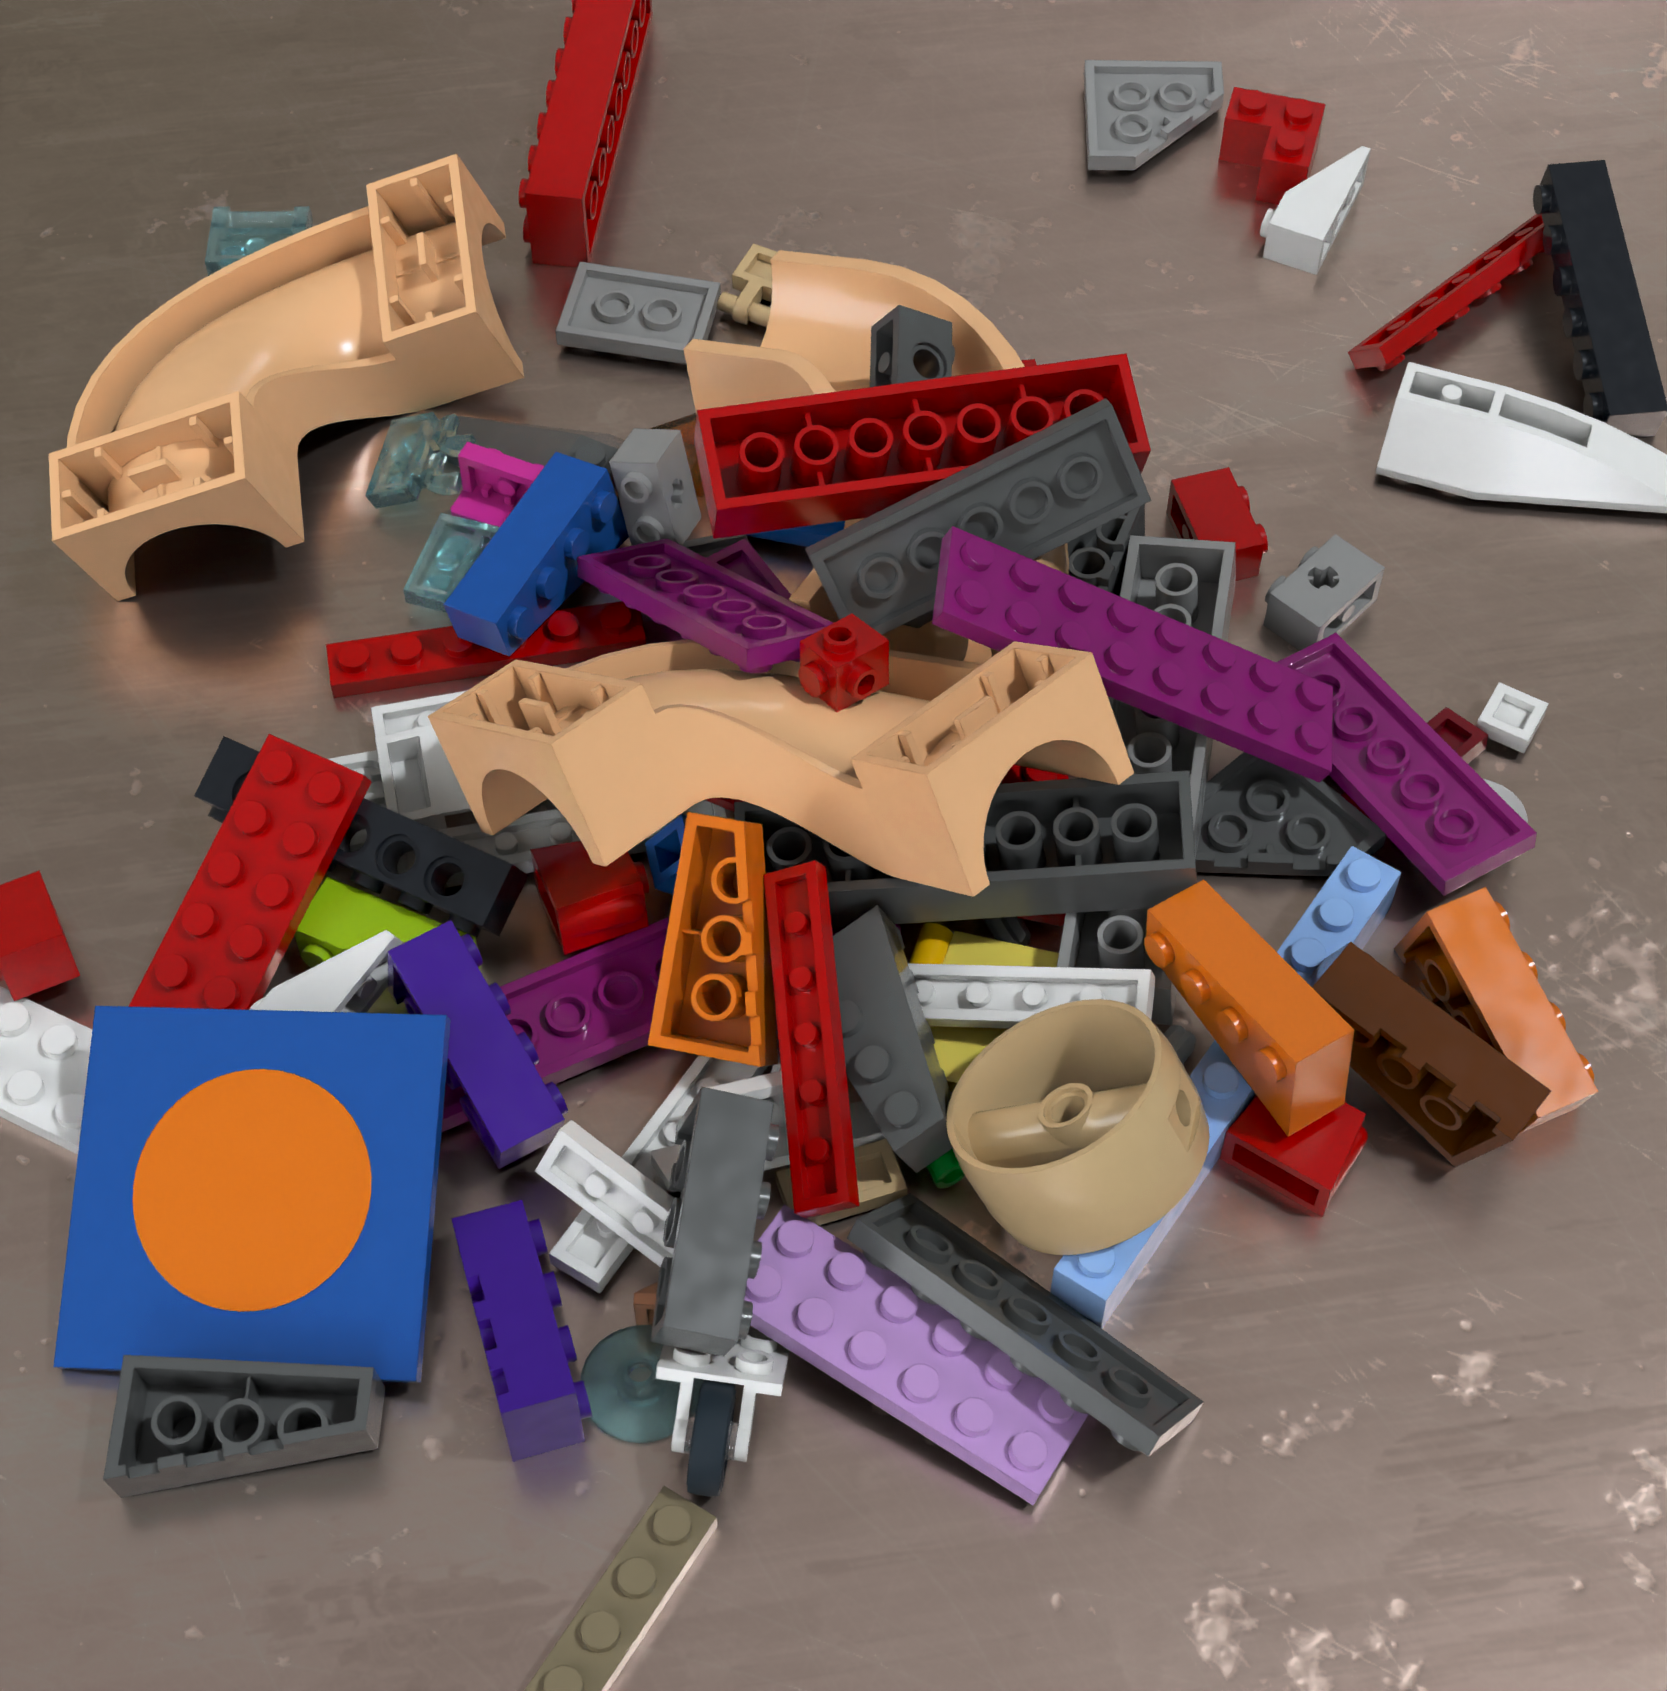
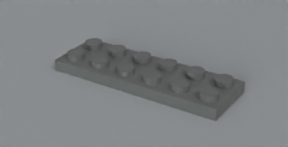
M1105 398L805 548L838 619L840 620L853 613L883 635L934 609L941 542L952 526L1033 560L1152 500L1114 408Z
M911 1193L857 1218L847 1237L848 1240L863 1250L864 1257L870 1263L897 1274L911 1285V1289L917 1297L927 1303L944 1308L960 1320V1325L968 1334L977 1339L991 1342L1010 1356L1011 1363L1019 1371L1042 1379L1060 1392L1061 1399L1069 1407L1096 1418L1111 1429L1113 1437L1120 1444L1131 1450L1141 1451L1149 1457L1189 1425L1204 1403L1203 1400Z

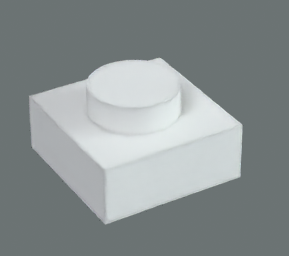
M1499 682L1481 713L1476 727L1487 733L1489 739L1524 754L1545 716L1549 703Z

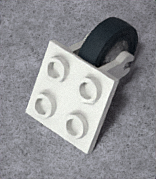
M754 1327L749 1329L746 1339H738V1342L724 1357L663 1345L655 1379L680 1382L671 1451L689 1454L687 1491L690 1493L709 1497L720 1496L724 1484L727 1461L747 1462L757 1393L781 1396L790 1350ZM696 1378L704 1379L699 1392L695 1416H692L691 1408ZM735 1384L744 1385L739 1422L733 1421L736 1402Z

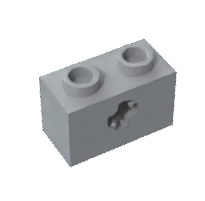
M634 428L609 461L631 546L663 539H670L683 545L702 516L681 431Z
M1335 534L1320 548L1312 547L1303 556L1298 568L1287 578L1280 576L1270 586L1265 596V601L1268 605L1264 626L1299 651L1334 633L1340 635L1377 600L1385 567Z

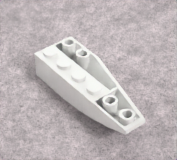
M1408 362L1375 474L1477 500L1667 513V454L1602 421L1558 403L1507 386Z

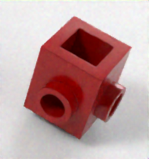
M853 613L800 641V668L798 672L800 685L810 696L819 697L836 712L867 698L872 693L889 685V640Z

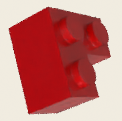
M1234 87L1224 120L1219 160L1259 167L1260 174L1255 200L1279 205L1286 191L1310 178L1326 104Z

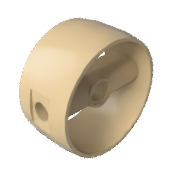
M1103 999L1074 1001L1046 1009L1022 1020L994 1039L975 1057L962 1074L949 1101L946 1118L947 1134L959 1166L989 1213L1022 1245L1041 1253L1053 1255H1076L1102 1250L1124 1242L1152 1226L1174 1208L1194 1184L1205 1162L1210 1138L1209 1125L1199 1093L1165 1035L1149 1017L1137 1008L1122 1002Z

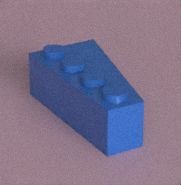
M559 452L553 454L443 604L457 637L510 656L585 581L578 577L577 557L617 549L629 537L608 469Z

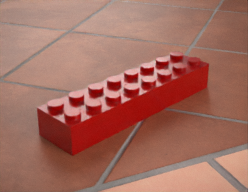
M572 0L573 17H566L564 23L563 39L565 47L558 48L556 51V80H549L547 84L546 106L548 109L547 112H540L538 117L537 138L539 142L538 145H531L529 149L528 172L530 175L528 179L522 178L519 187L520 208H526L527 211L523 224L524 243H530L532 261L535 264L578 268L579 262H591L653 15L652 0Z
M1127 353L697 410L694 443L713 539L867 518L1105 398L1114 408L1141 474L1151 449Z

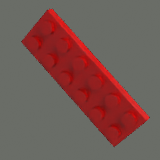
M268 734L128 1007L249 1010L256 1001L263 998L372 781L363 774Z

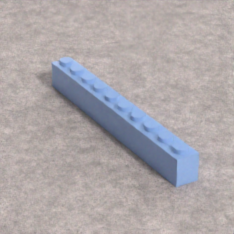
M1351 846L1277 953L1306 981L1326 957L1349 942H1352L1362 950L1390 910L1401 872ZM1215 1040L1190 1075L1199 1093L1207 1117L1210 1137L1205 1162L1194 1184L1174 1208L1146 1230L1124 1242L1102 1250L1084 1254L1063 1255L1053 1270L1050 1293L1101 1329L1105 1326L1220 1158L1226 1131L1245 1111L1255 1096V1092Z

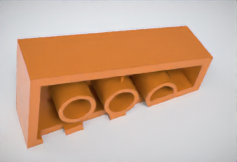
M687 812L648 1045L758 1067L778 1064L772 963L763 875L766 874L762 824Z
M1204 879L1147 910L1144 946L1149 958L1167 975L1288 1137L1344 1104L1354 1029Z
M1486 887L1427 911L1395 946L1394 950L1402 962L1406 964L1414 960L1426 977V979L1420 981L1419 987L1431 1002L1434 1003L1441 1000L1454 1019L1551 1090L1550 1094L1519 1134L1578 1108L1599 1092L1594 1084V1073L1590 1063L1582 1054L1577 1053L1566 1033V1023L1563 1014L1554 1003L1549 1002L1538 982V972L1532 958L1519 948L1510 931V921L1505 909L1500 903L1492 899Z

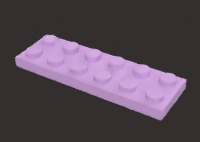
M784 1204L758 1240L762 1243V1254L758 1272L754 1279H747L744 1300L753 1303L750 1326L1031 1505H1034L1089 1414L1080 1413L1069 1407L1061 1399L1060 1392L1039 1377H1032L1019 1371L1011 1363L1010 1356L991 1342L977 1339L968 1334L960 1325V1320L944 1308L927 1303L917 1297L912 1291L911 1285L890 1270L873 1265L864 1257L863 1253L809 1219L794 1214V1210Z

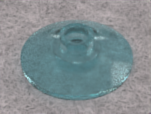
M651 1325L630 1326L606 1336L592 1349L582 1368L580 1381H584L592 1412L590 1419L603 1432L622 1441L646 1443L657 1441L673 1434L680 1382L655 1379L658 1361L664 1344L651 1342ZM637 1368H648L652 1372L647 1380L641 1382L634 1381L629 1377L631 1371ZM696 1378L690 1419L696 1411L703 1379Z

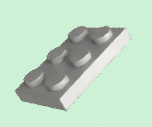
M579 262L556 328L557 345L686 364L683 349L692 339L708 340L717 311L718 299L721 295L720 283Z

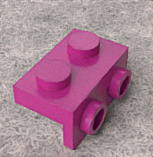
M467 441L458 454L463 490L450 508L452 518L496 533L545 466L532 464L506 455L497 449L485 448Z

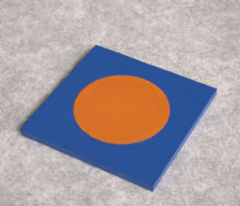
M95 1006L53 1367L73 1370L121 1371L124 1355L374 1367L382 1382L421 1383L451 1019L447 1015Z

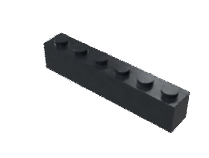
M1605 160L1548 164L1540 185H1536L1534 188L1533 206L1536 214L1542 215L1545 227L1543 231V247L1545 253L1552 256L1555 268L1553 272V288L1556 296L1562 297L1564 305L1563 330L1567 338H1572L1575 351L1573 371L1576 379L1582 380L1585 392L1583 401L1584 414L1635 438L1655 436L1667 415V401Z

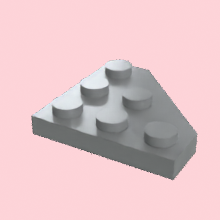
M1085 60L1084 94L1088 170H1136L1222 107L1224 97L1222 62Z

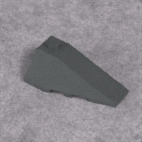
M456 416L430 448L431 456L458 467V454L467 441L485 448L497 449L506 455L532 464L544 466L555 452H559L608 469L619 501L609 461L625 440L611 434Z

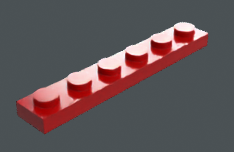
M1535 214L1348 351L1355 369L1377 367L1378 371H1384L1398 365L1405 359L1404 352L1432 340L1438 334L1436 328L1443 323L1457 320L1470 311L1468 305L1475 299H1481L1495 293L1502 287L1500 281L1506 276L1515 275L1529 268L1533 264L1531 258L1537 253L1545 252L1543 247V231L1545 227L1542 215Z
M623 601L554 611L510 656L457 637L453 626L326 644L333 698L488 676L494 674L515 659L549 666L587 661L603 654L645 645L646 636L641 611L626 607Z
M816 860L763 874L794 1214L803 1218L860 1206L826 867Z

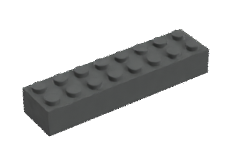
M1189 771L1133 774L1120 785L1085 778L1000 784L992 799L984 831V861L990 885L974 897L887 875L774 812L748 802H734V819L759 823L763 826L766 874L814 860L826 867L832 928L847 927L877 905L894 924L1151 908L1197 883Z

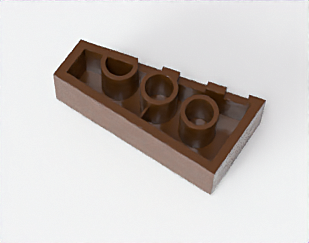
M1352 942L1326 957L1306 980L1354 1029L1350 1067L1455 1168L1513 1141L1551 1092L1550 1089Z

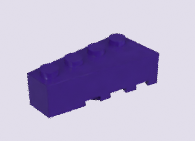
M450 920L388 951V991L397 1005L402 1002L405 1003L408 1014L447 1015L451 1019L446 1085L452 1090L460 1086L463 1088L466 1095L460 1097L462 1110L500 1169L552 1142L559 1129L564 1126L565 1119L563 1115L568 1113V1108L558 1087L552 1081L544 1084L534 1065L539 1063V1057L528 1035L525 1032L516 1035L506 1016L511 1014V1009L502 989L496 982L488 985L478 967L483 965V960L474 940L469 934L460 936Z
M522 1200L451 1218L512 1461L522 1460L585 1442L581 1419L592 1417L591 1407L584 1381L573 1382L568 1363L577 1361L569 1326L558 1327L553 1309L562 1307L554 1271L543 1274L538 1256L548 1254L540 1219L528 1221Z

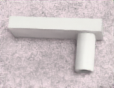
M569 1120L559 1129L535 1172L661 1267L664 1257H673L674 1248L664 1246L663 1235L665 1221L674 1197L574 1121Z

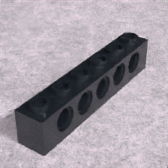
M223 736L194 795L196 798L212 806L208 814L209 817L221 823L224 822L259 751ZM365 798L359 806L327 870L333 873L337 864L353 870L350 881L378 894H381L385 885L401 892L397 902L424 915L429 916L433 907L450 914L448 921L451 920L457 930L476 938L481 929L500 936L529 876L505 860ZM366 829L367 838L364 845L359 850L350 852L352 837L360 830ZM414 850L415 861L413 866L407 872L398 874L397 865L399 859L406 852ZM463 872L464 882L461 889L454 895L446 896L445 886L448 879L455 873Z

